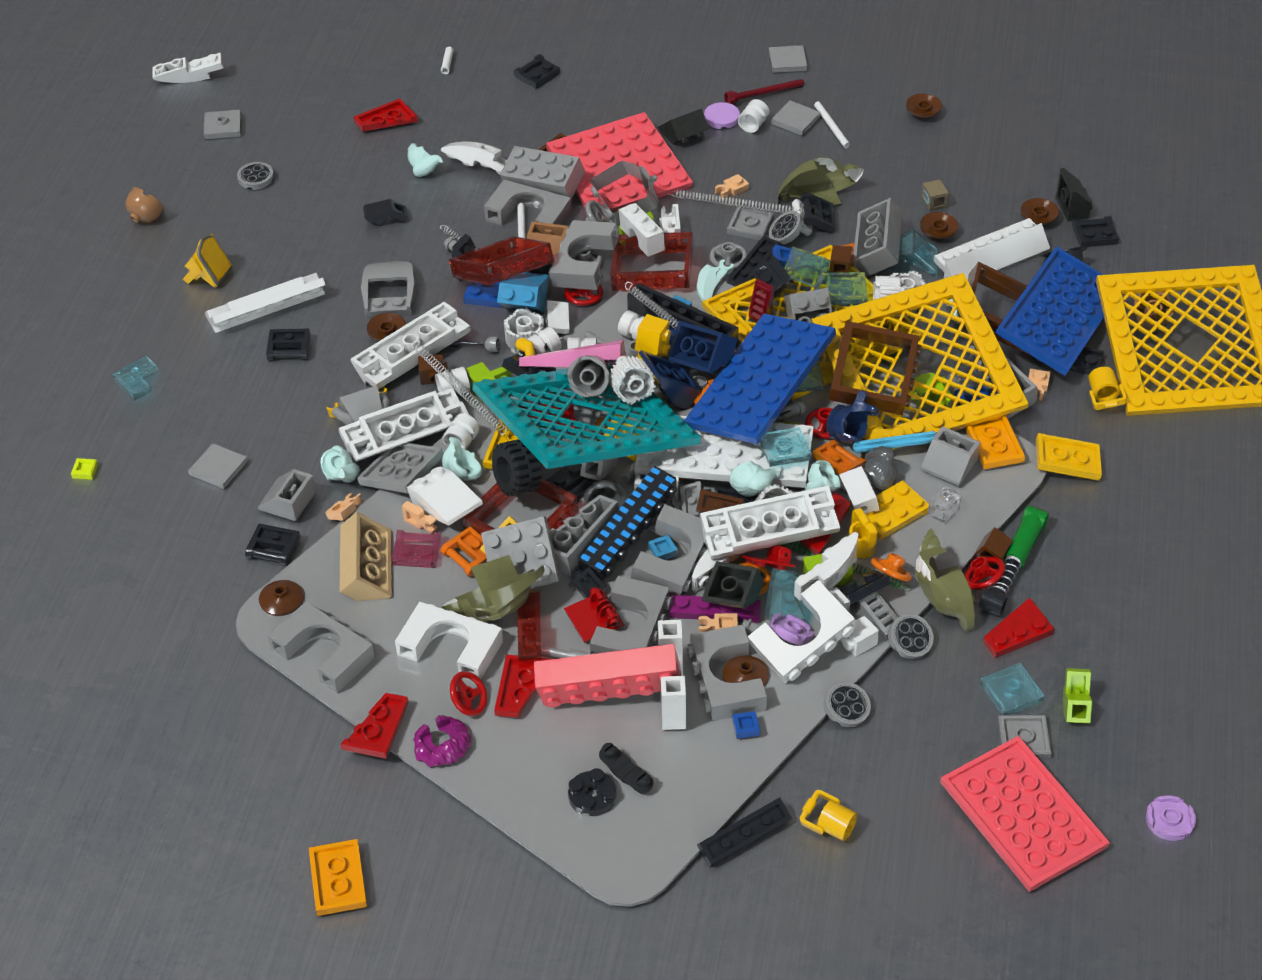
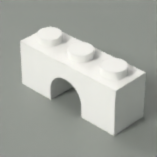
M636 203L619 209L620 228L629 237L637 236L639 248L648 257L665 250L663 230Z
M837 587L829 590L849 612L850 600ZM865 616L855 620L856 627L850 636L840 639L843 647L847 651L850 650L855 657L878 643L879 630Z

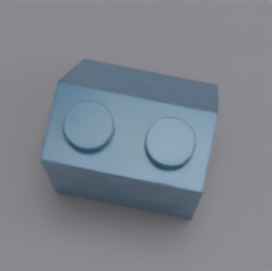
M511 270L499 284L497 303L507 310L516 311L517 309L527 308L532 313L544 314L550 275Z

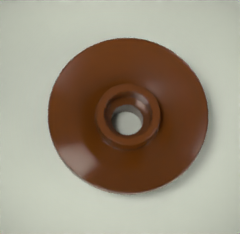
M922 93L908 98L906 108L915 116L931 117L941 111L942 103L936 96Z
M1033 198L1022 204L1020 212L1024 219L1030 218L1035 224H1049L1057 219L1059 209L1053 202L1047 199Z
M932 212L922 217L920 228L923 233L930 237L948 238L957 232L958 222L950 214Z
M395 313L379 314L368 322L367 333L372 339L380 341L405 326L406 321Z
M290 580L274 581L262 589L259 595L260 607L264 612L273 616L291 614L301 606L304 599L303 590L297 583Z
M753 656L734 657L723 668V680L728 683L761 678L763 686H765L769 678V670L766 664Z

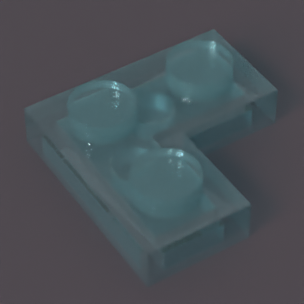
M146 355L114 372L112 377L136 401L152 392L151 386L144 379L157 373L158 368Z

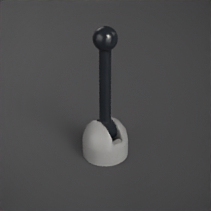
M492 336L487 338L485 342L457 340L452 345L454 347L459 345L485 346V349L489 352L498 353L500 350V338Z

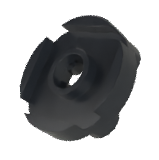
M595 768L591 771H585L569 781L568 799L571 807L580 814L582 812L589 813V816H599L605 814L613 807L614 800L616 799V785L610 776L604 774L603 770ZM590 790H595L596 796L593 797L591 794L587 795Z

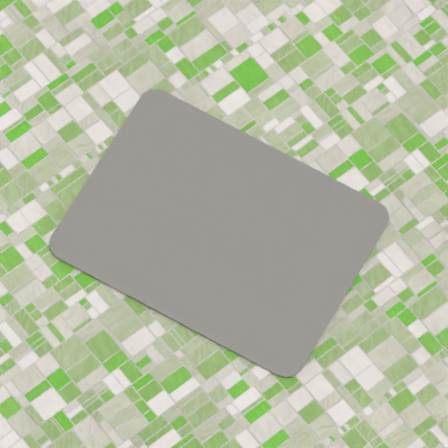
M678 261L658 263L647 268L631 281L632 284L628 283L626 287H623L571 330L569 334L565 335L560 340L562 344L561 350L567 349L568 337L580 338L583 341L587 331L592 332L606 342L623 340L625 349L629 348V343L634 341V339L619 334L618 323L622 315L628 311L627 294L638 283L671 298L675 295L691 301L692 307L707 313L702 308V301L696 290L698 275L702 268ZM722 279L712 297L735 286L727 284V281ZM738 307L739 311L748 312L749 307ZM780 312L779 314L781 317H788L785 312ZM752 318L749 319V322L757 323L756 320ZM820 357L817 362H822L823 357ZM882 363L879 364V366L882 368H885L887 370L890 369V367ZM682 365L686 370H688V369L691 368V367ZM722 366L715 371L717 374L723 369ZM866 366L860 372L870 376L873 369ZM555 367L556 370H557V369H565V370L569 369V367ZM876 370L873 378L883 381L886 374ZM895 370L892 371V372H895V373L900 374V375H902V376H905V375H903V374H901V373H899V372H897V371H895ZM889 376L886 383L897 387L900 379ZM861 378L863 385H865L867 380ZM870 382L867 389L877 393L881 385ZM657 383L653 393L658 397L667 399V406L677 415L688 416L695 404L692 402L687 410L681 407H673L668 402L666 394L659 390ZM830 383L796 399L804 403L806 411L803 412L802 416L796 415L786 421L805 425L807 415L815 409H833L838 404L848 406V404L828 400L832 385ZM884 387L881 394L892 396L894 391ZM897 393L895 397L900 398L901 393ZM577 397L575 398V399H577V400L585 401V399H581V398H577ZM790 399L786 406L793 404V401ZM911 399L909 406L918 409L919 406ZM559 400L556 401V402H560V403H564V404L567 403V402L559 401ZM589 401L590 403L599 404L598 402ZM483 403V406L485 407L481 408L480 414H483L484 416V413L488 409V411L492 413L487 417L489 418L492 415L490 420L487 419L488 421H490V423L494 416L495 418H497V420H500L499 417L485 403ZM571 404L574 407L575 421L594 425L595 421L600 418L601 410ZM924 404L921 411L932 414L935 407ZM905 409L902 417L913 420L916 413ZM475 410L470 416L478 422L480 430L466 450L475 453L476 459L481 465L482 474L475 481L462 482L482 500L483 504L449 526L436 520L434 525L437 526V529L433 533H429L424 528L420 530L404 521L402 505L406 501L412 503L409 493L385 489L378 490L345 520L337 524L249 597L239 609L235 622L239 640L252 653L354 726H357L358 723L361 724L369 716V711L385 693L408 697L409 703L390 752L594 898L609 905L627 907L650 902L665 891L700 853L697 844L718 833L827 716L824 699L830 688L839 682L857 684L891 647L889 638H885L879 632L877 645L857 657L850 650L847 651L839 640L830 652L825 651L819 656L818 661L814 665L805 667L798 678L793 681L789 680L786 684L749 644V656L762 660L769 670V678L764 686L767 695L766 711L756 712L760 736L736 739L732 717L712 721L709 712H705L703 706V699L705 697L704 694L699 693L697 685L699 677L693 674L692 662L694 661L693 657H688L686 645L690 644V634L699 633V626L706 625H699L698 619L670 618V610H666L665 620H681L682 660L686 689V729L662 730L660 692H653V694L648 696L637 694L630 695V697L624 699L613 697L600 702L589 700L581 704L565 703L558 707H548L543 705L537 690H535L518 718L495 716L494 709L506 654L559 659L525 652L526 643L569 651V649L583 652L590 651L591 641L583 642L564 610L565 607L585 598L574 586L571 588L568 585L573 581L571 576L558 571L561 582L532 589L526 603L518 610L500 619L485 622L502 628L503 643L481 679L487 692V704L484 711L477 716L462 714L454 706L449 688L452 678L458 673L457 661L468 643L467 640L454 634L438 636L428 644L418 662L398 656L395 646L396 638L419 601L433 604L443 609L441 606L448 601L479 588L475 576L468 577L464 573L463 568L449 556L446 557L440 552L441 547L468 527H472L481 535L482 532L499 528L509 516L513 517L518 523L545 516L549 531L551 529L556 530L564 524L563 521L569 516H576L579 514V509L586 505L584 500L585 491L577 496L573 503L568 505L546 489L544 481L563 467L546 469L543 464H541L542 480L536 491L511 497L505 495L496 483L493 469L483 468V460L496 429ZM879 413V414L877 415L878 418H879V420H880V418H881V416H882V413ZM886 415L882 423L893 427L896 419ZM814 417L811 425L817 430L820 422ZM965 428L955 431L968 437ZM1015 434L1025 455L1024 462L983 469L978 458L959 486L921 470V465L931 443L906 446L893 450L895 453L893 462L897 470L895 484L903 480L931 505V510L880 541L877 538L876 552L873 556L865 559L855 557L852 562V567L855 563L852 580L857 581L863 578V575L857 574L861 566H863L861 574H863L865 567H867L865 573L869 569L870 571L877 570L881 572L871 564V559L874 557L887 559L890 552L901 556L906 560L902 568L911 574L912 580L908 582L897 580L896 587L901 581L900 586L903 588H896L893 586L896 582V578H894L892 586L891 584L887 585L877 592L897 617L910 613L920 616L931 604L915 574L916 559L927 531L931 528L935 535L938 536L941 547L948 551L934 556L938 571L958 565L962 571L975 557L974 553L984 536L994 527L1000 530L1042 484L1046 471L1037 469L1036 446ZM581 436L582 438L591 439V437ZM813 436L809 462H817L811 457L813 450L833 439H821ZM442 438L432 446L442 448L443 452L448 448ZM837 441L841 447L853 455L865 459L867 452L855 453L853 443ZM626 456L618 457L617 467L602 480L617 481L626 490L627 497L629 498L634 491L636 475L629 482L623 480V475L632 467L635 461ZM442 458L432 469L442 467ZM641 474L640 478L643 480L646 475ZM680 480L676 503L679 506V510L682 511L680 487L701 481L704 490L714 491L715 486L729 489L734 488L728 481ZM869 481L875 495L885 491L875 488ZM852 503L850 504V510L840 524V532L832 534V538L825 545L823 552L827 548L839 543L842 538L849 536L854 508ZM355 512H359L391 529L392 596L389 599L356 601L339 592L340 525ZM643 530L638 542L634 546L631 545L627 550L628 552L624 560L619 561L615 565L612 575L603 580L606 588L602 591L605 592L610 602L611 591L617 576L631 578L633 566L640 552L643 551L653 555L648 548V542L663 536L652 531ZM672 540L677 548V556L666 560H680L688 554L681 544ZM795 541L792 544V549L797 542L796 549L791 550L789 548L791 551L790 563L794 564L795 567L788 566L787 570H781L767 566L766 563V568L772 576V584L766 593L758 597V600H761L760 623L758 624L763 625L766 622L770 627L769 624L772 617L777 613H782L781 616L784 617L787 614L793 615L809 624L811 627L810 631H814L813 641L820 632L821 623L803 604L802 600L800 601L794 596L795 581L800 575H803L802 560L803 557H807L805 553L807 547L805 546L803 549L804 545L800 541ZM459 547L454 549L469 563L474 561ZM768 548L749 551L742 555L766 558ZM739 556L737 560L730 563L738 565L746 562V559ZM278 580H290L297 583L302 588L304 594L302 604L308 602L312 606H318L326 615L335 617L343 626L350 627L357 635L369 639L374 646L375 659L337 694L320 682L318 668L338 649L339 645L336 642L328 639L310 641L289 660L271 650L268 635L291 614L273 616L262 610L259 604V595L268 584ZM691 582L688 592H683L682 595L703 597L705 589L694 593ZM836 586L839 590L844 588L843 586ZM857 602L850 603L849 613L855 620L863 617L856 610ZM614 607L625 626L616 629V631L630 632L639 629L645 624L646 619L639 613ZM889 621L888 623L884 624V626L886 627L890 625L891 622ZM729 660L718 663L711 670L712 674L721 681H724L723 668ZM462 678L467 686L473 689L478 688L472 680ZM480 695L475 696L472 700L471 709L478 707ZM438 715H445L459 719L467 726L470 732L469 735L472 738L471 747L468 748L464 757H460L457 762H452V764L433 766L432 768L428 767L422 760H416L414 753L415 742L413 739L415 732L423 724L430 728L432 743L440 746V744L450 739V736L438 730L435 718ZM605 743H613L631 762L650 775L654 784L649 792L646 794L638 793L630 785L623 783L617 778L609 767L601 761L599 752ZM599 768L604 771V774L610 776L616 785L614 805L608 812L599 816H589V813L584 812L580 814L569 803V781L582 772ZM590 790L587 795L591 794L594 797L596 796V791Z

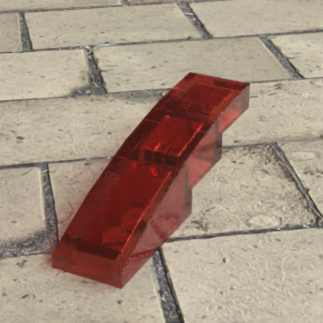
M540 592L529 593L526 603L517 610L518 661L542 659Z

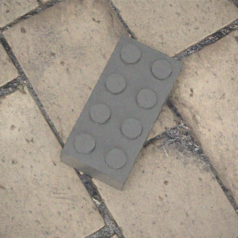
M514 146L500 173V177L502 180L571 197L572 199L585 173V169L579 157Z
M891 198L858 212L854 264L865 277L899 263L902 212Z

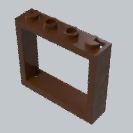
M979 261L968 275V282L974 294L977 283H980L1017 301L1027 285ZM982 310L998 341L1028 356L1030 355L996 334L995 332L1003 320Z
M846 321L828 400L851 405L854 403L858 391H864L868 394L867 404L875 406L879 411L903 416L904 408L909 407L911 396H908V390L912 391L915 379L911 378L912 373L916 374L918 362L914 360L915 356L919 357L922 345L918 344L919 336ZM851 337L910 349L900 398L840 385Z

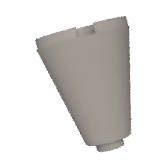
M581 356L572 362L567 372L571 389L582 397L601 394L609 383L607 365L599 356Z

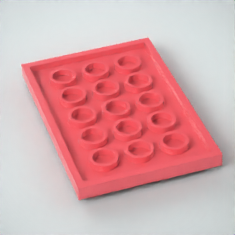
M1019 736L941 777L940 783L1029 892L1109 846L1110 842Z

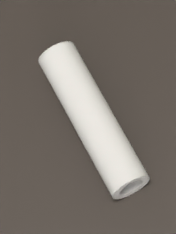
M446 47L441 66L442 74L449 73L454 53L452 47Z

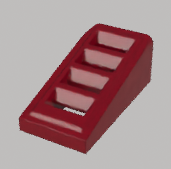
M760 279L755 281L749 307V317L757 322L763 314L773 315L774 287Z

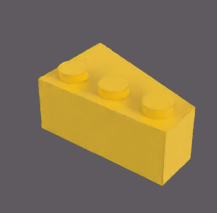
M646 314L637 329L635 350L638 351L639 359L641 358L639 354L641 350L664 359L667 358L671 346L669 345L671 336L669 321Z

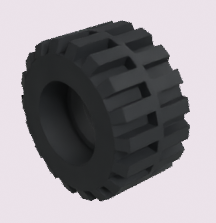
M519 439L499 443L495 446L492 456V469L500 490L510 497L536 491L542 480L541 462Z

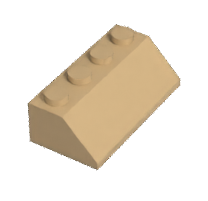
M355 512L340 525L339 592L356 601L389 599L392 596L391 529L359 512Z

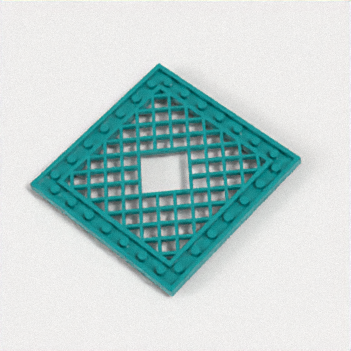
M613 363L606 364L609 373L611 372L610 369H613V368H614L613 365H616V364H613ZM557 369L552 372L541 371L538 374H521L516 377L505 376L500 379H483L480 382H473V391L546 469L700 444L701 436L653 392H651L652 395L644 397L640 401L636 400L632 405L622 403V399L618 395L612 394L615 391L611 386L606 387L605 390L608 392H602L598 395L603 398L594 396L582 397L573 391L566 390V388L571 389L567 376L568 369ZM529 394L538 395V397L530 396ZM512 396V397H517V398H520V399L517 400V399H513V398H510V397ZM543 397L551 398L552 400L543 399ZM577 397V398L585 399V401L577 400V399H575V398ZM608 398H611V399H615V400H618V401L616 402V401H611V400H607V399H608ZM524 400L533 401V403L525 402ZM559 400V401H564V402H567V403L564 404V403H560V402H556V401ZM589 401L598 402L599 404L590 403ZM538 403L546 404V405H548V406L546 407V406L538 405ZM571 404L609 412L600 426L561 418ZM604 404L610 405V406H613V408L607 407V406H603V405H604ZM519 406L528 407V409L520 408ZM554 406V407H559V408H562V409L559 410V409H554V408H552V407ZM619 407V408L627 409V411L619 410V409H617V408ZM536 409V410H541V411H543V412L540 413V412H536V411H533V410ZM632 411L640 412L641 415L632 413ZM549 412V413L557 414V416L549 415V414H547V413ZM613 414L622 415L623 417L614 416ZM529 415L535 416V417H538V419L530 418V417H528V416H529ZM628 417L635 418V419H637V421L631 420V419H627V418H628ZM543 419L552 420V422L543 421ZM609 420L617 421V422H619V423L617 424V423L609 422ZM643 420V421H648V422H652V423H651V424H648V423H644V422H641V421ZM557 422L564 423V424H567V425H566V426H564V425H559V424H557ZM624 423L630 424V425H633V427L626 426V425H623V424H624ZM538 425H541V426H545V427H548V428L545 429V428H541V427H537V426H538ZM571 426L581 427V429L572 428ZM607 426V427H612V428H615V429H614V430H611V429H607V428H604V427ZM637 427L647 428V430L638 429ZM552 429L562 430V432L553 431ZM586 429H589V430H593V431H596V432L593 433V432H589V431H585V430H586ZM619 429L628 431L629 433L620 432ZM567 432H570V433H574V434H577V435L574 436V435H570V434H566V433H567ZM600 433L610 434V436L601 435ZM547 435L555 436L557 439L547 437ZM581 436L591 437V439L582 438ZM562 438L568 439V440H572V441H571V442L563 441Z

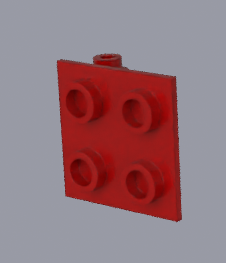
M780 545L768 547L766 558L740 554V557L746 559V563L755 566L766 567L767 563V566L781 570H787L788 566L795 567L794 564L790 563V549Z
M598 587L590 590V597L564 608L584 643L591 641L597 626L612 630L625 626L605 592L598 589Z

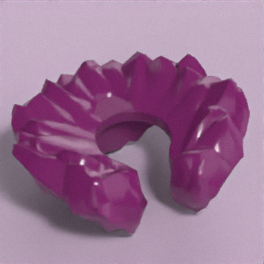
M438 715L435 718L438 730L450 736V739L440 744V746L432 743L430 728L423 724L415 732L413 739L415 742L414 753L416 760H422L428 767L432 768L433 766L452 764V762H457L460 757H464L468 748L471 747L472 738L469 735L470 732L467 726L459 719L445 715Z

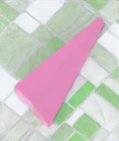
M618 340L519 357V366L570 367L572 362L581 356H599L605 363L616 364L615 362L619 357L626 356L624 341Z

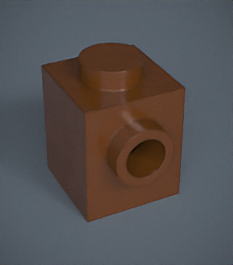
M833 245L829 275L849 277L850 267H854L855 263L852 247Z
M442 354L430 355L428 358H425L428 362H431L435 357L441 363L434 368L422 356H418L421 385L436 384L435 374H438L437 371L440 373L443 366L444 369L441 372H444L445 368L448 370L447 362L443 363ZM434 360V361L432 362V364H433L434 366H436V365L438 364V362H436V360Z
M994 527L984 536L974 555L976 557H998L1002 559L1012 539ZM989 563L990 567H993L995 563Z

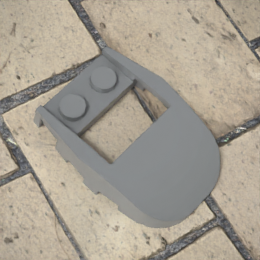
M377 262L365 266L361 282L365 318L375 317L383 313H395L400 316L413 314L411 305L415 304L418 286L414 269L410 262ZM376 281H407V296L368 297L369 283Z

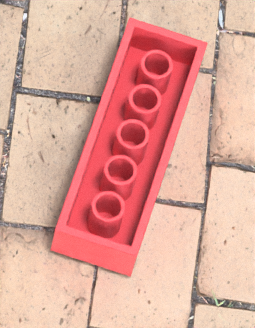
M674 644L534 662L535 688L543 705L548 707H558L565 703L581 704L589 700L600 702L613 697L624 699L630 697V695L637 694L648 696L653 694V692H661V677L681 676V666Z

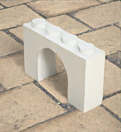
M819 580L801 593L803 604L821 623L820 632L813 641L802 646L789 645L783 642L766 622L748 636L750 646L784 684L789 680L793 681L798 678L805 667L814 665L820 655L825 651L830 652L837 645L836 642L843 637L847 638L856 627L854 617Z
M420 601L395 640L398 656L418 662L428 644L436 637L445 634L461 636L468 643L457 661L458 672L469 671L480 679L484 676L503 643L502 628Z
M681 620L658 621V646L674 644L681 666V676L661 677L662 730L686 729V689L682 660Z

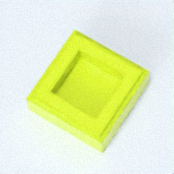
M77 458L71 472L72 479L93 480L99 465L98 461L95 459Z

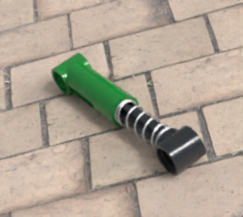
M1030 505L1026 507L1021 523L1003 557L1005 572L991 588H985L979 602V609L997 616L1002 615L1008 599L1007 592L1009 591V586L1013 584L1012 579H1015V573H1018L1023 568L1040 532H1043L1049 517L1048 511Z

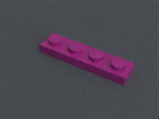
M671 595L670 618L699 620L700 616H707L710 619H714V614L737 613V622H743L744 619H752V622L760 623L761 600H757L743 609L703 602L702 596Z

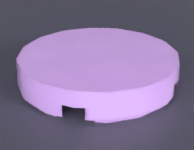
M724 102L714 103L708 106L704 112L707 124L716 129H722V127L728 129L735 126L740 115L736 106Z
M782 613L773 615L769 625L776 635L797 645H806L812 641L814 631H810L811 627L808 623L793 615L787 614L786 617L781 616Z
M1165 795L1155 798L1148 805L1145 820L1148 828L1156 836L1169 841L1183 840L1192 833L1196 823V815L1193 808L1184 803L1183 799Z

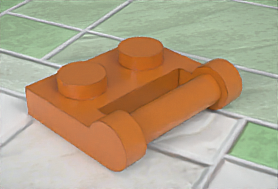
M834 439L813 450L811 456L816 461H828L836 475L860 466L864 469L867 462L862 457L858 458L841 447L840 443Z
M468 527L440 549L444 556H449L463 568L464 573L468 577L474 576L471 567L487 562L486 554L480 549L483 545L482 536L472 527ZM459 547L474 561L469 563L454 549Z

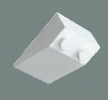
M443 467L432 469L429 474L423 478L416 479L413 484L406 487L414 505H419L426 515H431L448 526L483 504L482 500L452 471Z

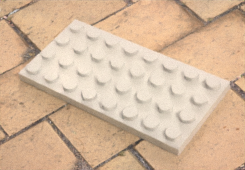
M678 415L683 420H685V418L687 417ZM773 423L758 444L693 429L701 436L700 444L637 454L634 471L635 474L647 475L654 466H657L674 477L730 482V474L735 467L752 461L763 469L771 468L780 472V476L773 480L772 485L805 488L814 426Z

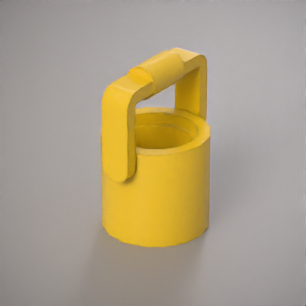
M1099 367L1091 371L1088 376L1091 387L1089 395L1095 410L1126 404L1127 400L1123 385H1118L1113 369L1110 367Z
M861 508L852 511V525L849 529V535L854 532L858 533L855 557L865 559L873 556L876 552L878 529Z
M816 790L812 797L808 798L801 810L800 823L822 835L825 832L844 842L849 838L855 827L858 813L841 805V801L838 798L822 790ZM821 797L828 802L820 814L817 825L806 819L816 806L818 798Z

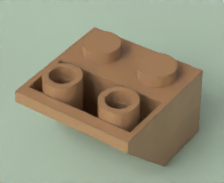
M532 221L527 233L524 263L528 264L539 259H551L554 261L569 226Z

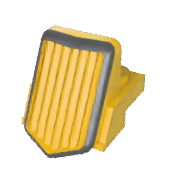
M212 233L199 241L196 252L185 264L189 271L182 280L189 284L193 279L197 281L202 277L211 286L217 288L232 270L231 262Z

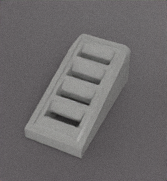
M876 591L857 601L856 610L865 616L887 638L889 627L898 617L880 594ZM890 621L891 624L885 627L884 624Z

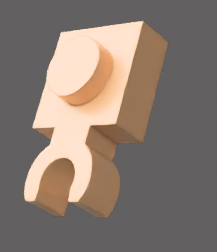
M737 174L724 180L723 185H717L715 187V194L721 193V199L723 196L725 199L729 194L736 196L749 190V183Z
M1030 369L1028 378L1037 386V395H1039V401H1042L1044 391L1047 392L1050 372Z
M353 493L348 494L344 501H338L325 512L327 518L338 521L345 520L357 509L356 506L363 502L362 496L357 494L354 497Z
M409 501L402 505L404 521L420 530L424 528L429 533H433L437 529V526L434 525L436 518L431 515L427 516L419 505H414Z
M737 613L714 614V619L700 616L699 625L706 626H699V633L738 626Z

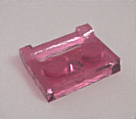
M397 530L391 558L392 565L436 568L441 545V532L423 534ZM404 541L432 543V545L404 544Z

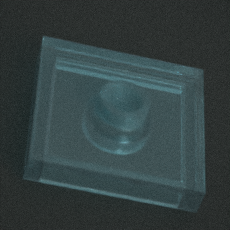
M865 272L825 273V285L829 290L831 304H862L868 301Z
M800 427L766 432L760 441L769 467L811 460L812 454Z
M1021 663L980 678V685L1002 715H1011L1044 701L1045 695Z

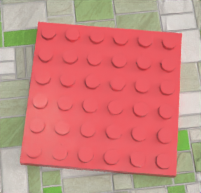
M645 112L546 143L548 152L580 158L585 173L575 194L584 208L586 203L591 200L602 204L598 197L595 198L590 190L592 188L590 179L620 161L630 162L639 167L643 166L650 176L656 175L658 179L652 187L658 198L693 187V181ZM629 174L598 190V193L612 213L647 197L643 181Z

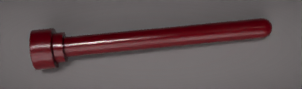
M798 79L740 93L728 91L724 93L725 103L735 105L741 99L803 86L804 80Z

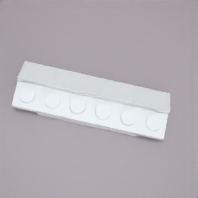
M1028 218L934 255V262L944 272V278L964 273L968 280L969 273L978 261L1000 272L1040 256L1042 253L1050 252V246L1042 223L1036 225Z
M316 272L230 301L225 305L206 311L205 315L213 330L217 333L324 295L322 287L325 285L323 278L319 279Z
M442 302L351 358V363L366 386L369 384L372 386L377 385L378 389L419 364L418 356L420 354L415 351V347L419 353L424 352L426 348L430 354L434 355L471 332L469 324L457 316V310L446 302Z
M453 388L439 393L432 391L361 416L357 422L340 427L339 434L347 448L348 454L355 461H359L448 429L452 426V422L458 414L465 413L469 415L463 401H459Z
M829 486L700 513L704 542L707 545L711 560L840 532V525L834 510L835 503Z

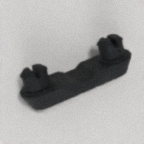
M608 742L602 746L599 757L623 783L630 785L640 794H646L652 789L654 783L650 775L631 762L613 743Z

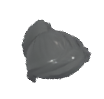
M885 446L873 448L866 453L865 460L867 462L863 469L872 485L879 490H886L892 487L897 479L896 465L893 462L895 453L892 449Z
M598 480L592 483L584 493L586 504L597 496L602 495L618 501L620 508L628 499L626 490L615 480Z

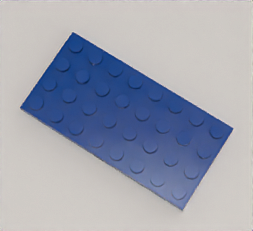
M1056 246L995 333L1065 376L1104 318L1096 284L1097 275L1104 274Z
M763 314L684 421L695 430L758 444L835 337V328Z

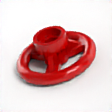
M599 284L597 295L593 294L589 289H575L573 292H570L572 288H565L564 292L566 299L570 303L578 306H589L602 298L603 288ZM575 297H587L589 300H578Z
M818 408L807 415L805 425L812 426L811 421L814 417L820 422L817 430L813 428V436L821 439H832L829 433H823L827 429V418L832 408Z
M978 557L974 559L964 575L969 588L980 590L995 584L1005 572V563L998 557ZM989 563H995L999 568L993 569ZM987 577H991V578L988 579L987 581L978 583V582L981 581L982 579H985V578H987Z
M461 671L455 674L449 688L454 706L464 715H479L484 711L487 704V692L483 682L477 675L469 671ZM462 678L472 680L478 688L473 689L467 686ZM480 695L478 707L471 709L472 700L475 696Z

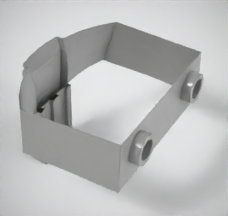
M625 161L618 162L590 179L592 184L590 190L593 196L600 199L606 208L605 212L610 220L613 219L618 227L620 226L619 211L612 213L598 193V190L627 174L643 181L642 183L647 193V197L635 203L645 213L656 209L657 212L662 209V205L652 187L658 177L656 175L650 176L643 166L639 167Z

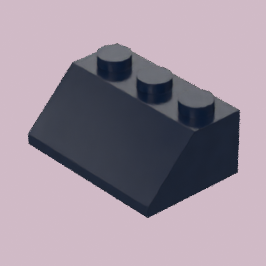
M679 321L666 359L712 374L732 358L738 339L721 332Z

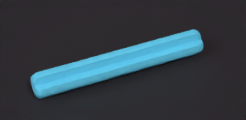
M935 431L857 441L853 443V450L855 453L871 451L879 446L891 449L928 444L932 442L936 433Z

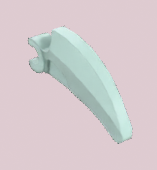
M722 259L718 267L705 265L701 269L696 284V290L701 301L712 297L721 280L727 274L733 272L734 264L726 267L724 266L725 260Z

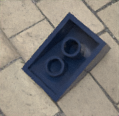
M641 350L639 352L641 358L653 372L654 379L659 385L658 388L666 394L668 402L675 408L681 407L687 410L701 390L686 369L680 364Z

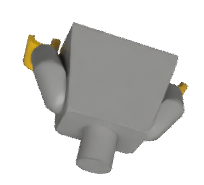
M376 385L340 397V408L337 402L334 403V408H326L329 417L337 418L345 425L357 422L361 416L389 407L390 400L387 395V388H384L383 392H379Z

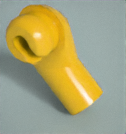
M519 338L516 341V348L519 351L525 352V356L535 355L534 343L526 338Z

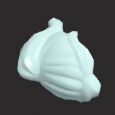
M411 143L407 149L408 161L412 165L413 174L416 177L430 174L439 163H443V159L440 156L428 154L423 146L417 147L415 143Z
M450 437V445L442 457V467L452 471L462 481H475L482 474V468L476 459L475 453L462 449L459 439Z
M333 446L321 457V468L327 480H342L343 482L350 483L358 478L360 473L359 465L353 463L348 452L341 446Z
M818 460L811 465L808 473L809 483L806 484L805 490L829 486L830 491L833 492L840 488V477L835 475L834 469L828 461Z
M748 461L732 470L730 484L743 496H755L766 487L772 485L773 480L780 476V472L771 468L763 469L758 464Z

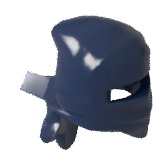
M858 391L853 404L848 406L838 404L832 409L826 424L827 432L832 439L842 441L843 443H854L860 441L866 435L868 415L876 417L879 414V410L875 406L867 404L868 394L866 392Z

